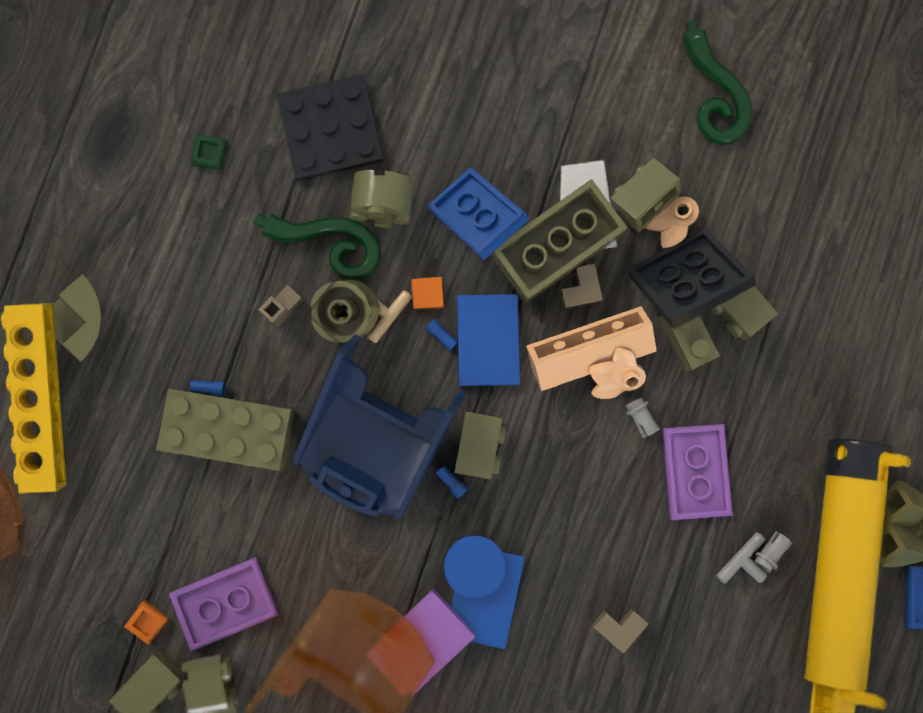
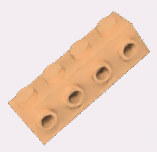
M641 306L526 346L532 371L541 391L590 375L589 367L598 363L612 361L614 350L617 347L632 351L636 358L657 351L652 322Z

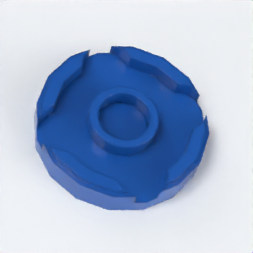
M475 535L466 536L457 540L448 550L444 561L445 577L449 585L458 594L468 598H483L494 593L502 584L506 573L505 558L501 549L491 539Z

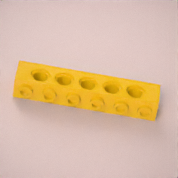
M53 303L4 306L1 323L3 329L6 330L7 343L4 346V357L9 364L6 386L7 390L11 392L12 405L9 407V420L13 423L14 436L11 439V449L16 454V467L13 473L14 482L18 484L19 493L58 491L66 486ZM26 328L30 329L33 334L31 343L26 342L23 337ZM28 359L32 360L35 364L34 374L29 373L26 369V361ZM30 390L34 391L38 397L36 405L32 404L28 399ZM32 421L39 425V435H35L31 431L30 424ZM34 452L42 457L41 466L34 462Z

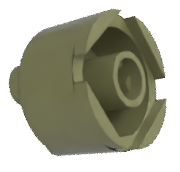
M363 170L354 174L350 219L356 221L371 220L374 221V226L380 228H391L392 223H410L414 183H412L410 177L391 171H385L384 176H374L375 170Z
M350 279L334 281L323 285L314 294L310 306L312 308L311 321L313 327L319 335L332 342H348L355 334L361 338L374 328L380 313V304L373 291L364 283ZM346 305L348 308V316L342 315V313L344 312V308L342 306Z
M220 653L182 662V672L187 671L189 680L183 681V691L188 713H237V691L235 686L229 688L228 681H231L230 675H232V665L229 656L223 657Z

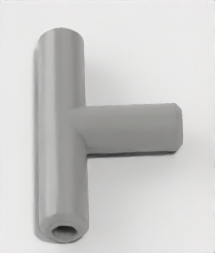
M756 532L716 575L717 578L725 584L742 567L758 583L763 582L767 574L750 557L765 542L764 536Z

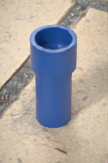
M434 318L425 330L431 336L437 338L448 350H451L458 341L443 329L442 325Z
M191 380L190 392L224 397L226 382Z
M445 465L436 473L451 489L450 492L457 499L468 490L466 485L462 481L460 482Z

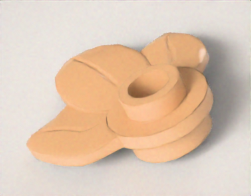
M677 197L644 229L661 232V245L664 249L673 247L686 238L688 226L698 219L699 207L692 198ZM681 207L689 208V212L686 215L678 214V210Z
M617 347L614 350L612 361L598 363L589 367L590 374L597 383L591 393L594 397L600 399H610L617 397L623 391L636 390L646 380L645 371L637 364L635 354L625 348Z

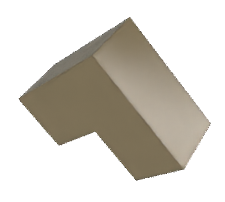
M595 264L576 267L574 271L578 286L562 289L560 292L564 310L598 304L603 301Z
M287 285L275 298L271 296L259 308V311L279 327L302 303L303 299Z
M630 609L619 623L603 611L592 626L624 654L648 626V623Z

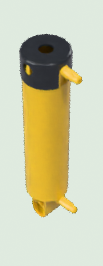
M831 438L828 441L825 467L826 482L804 676L806 680L813 682L810 713H855V704L883 709L886 706V701L883 698L864 692V690L867 689L887 486L890 483L891 466H909L911 463L908 456L893 454V448L888 444L845 438Z

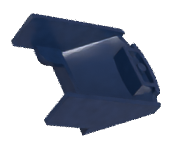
M355 334L335 357L296 450L293 462L296 466L300 463L311 475L308 480L339 503L371 516L377 517L381 513L395 515L394 519H401L446 437V433L466 393L460 390L447 412L436 407H429L423 411L419 419L365 391L368 384V375L364 368L351 361L361 339L360 336Z

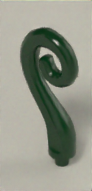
M697 20L687 22L688 33L683 35L687 56L699 71L728 92L736 108L735 123L728 129L720 130L711 124L709 116L711 112L718 111L722 118L728 119L732 116L731 105L723 98L714 97L708 99L699 107L697 114L698 128L702 135L710 142L718 145L733 144L740 140L750 127L752 119L750 97L741 82L712 55L706 30H699Z
M257 214L253 224L262 228L261 235L283 243H298L334 233L347 234L358 239L363 244L366 252L364 260L358 266L349 267L342 262V255L344 253L356 252L357 245L355 242L341 240L335 243L330 250V267L337 275L344 279H364L371 275L380 264L381 249L377 237L369 228L355 220L326 218L306 223H292L274 214H271L268 218Z

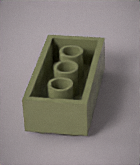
M591 179L511 235L491 253V257L525 304H527L575 270L576 267H579L623 236L628 227Z
M168 389L156 450L285 471L296 411Z

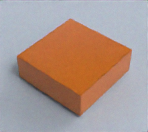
M442 277L412 279L414 310L444 308Z
M144 600L124 627L150 645L170 618Z

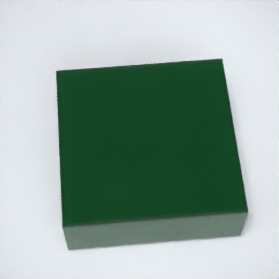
M196 134L190 163L194 166L222 170L227 140Z

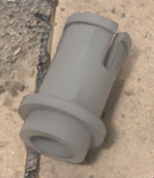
M642 397L626 405L628 410L626 414L631 415L642 438H645L647 435L650 436L657 432L660 428L646 406L648 402H644Z
M775 531L761 553L757 552L755 554L757 558L754 562L768 573L772 569L776 570L778 568L777 562L791 546L792 542L781 533L779 534Z

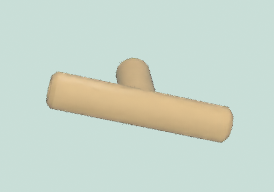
M402 291L389 308L377 300L380 304L379 316L381 319L367 335V338L372 342H378L412 299V296L407 291Z

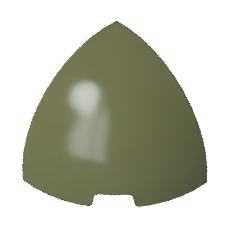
M83 274L60 293V299L53 304L56 341L80 362L94 346L101 322L97 295Z
M897 480L887 490L880 562L883 567H901L923 561V494L900 480Z

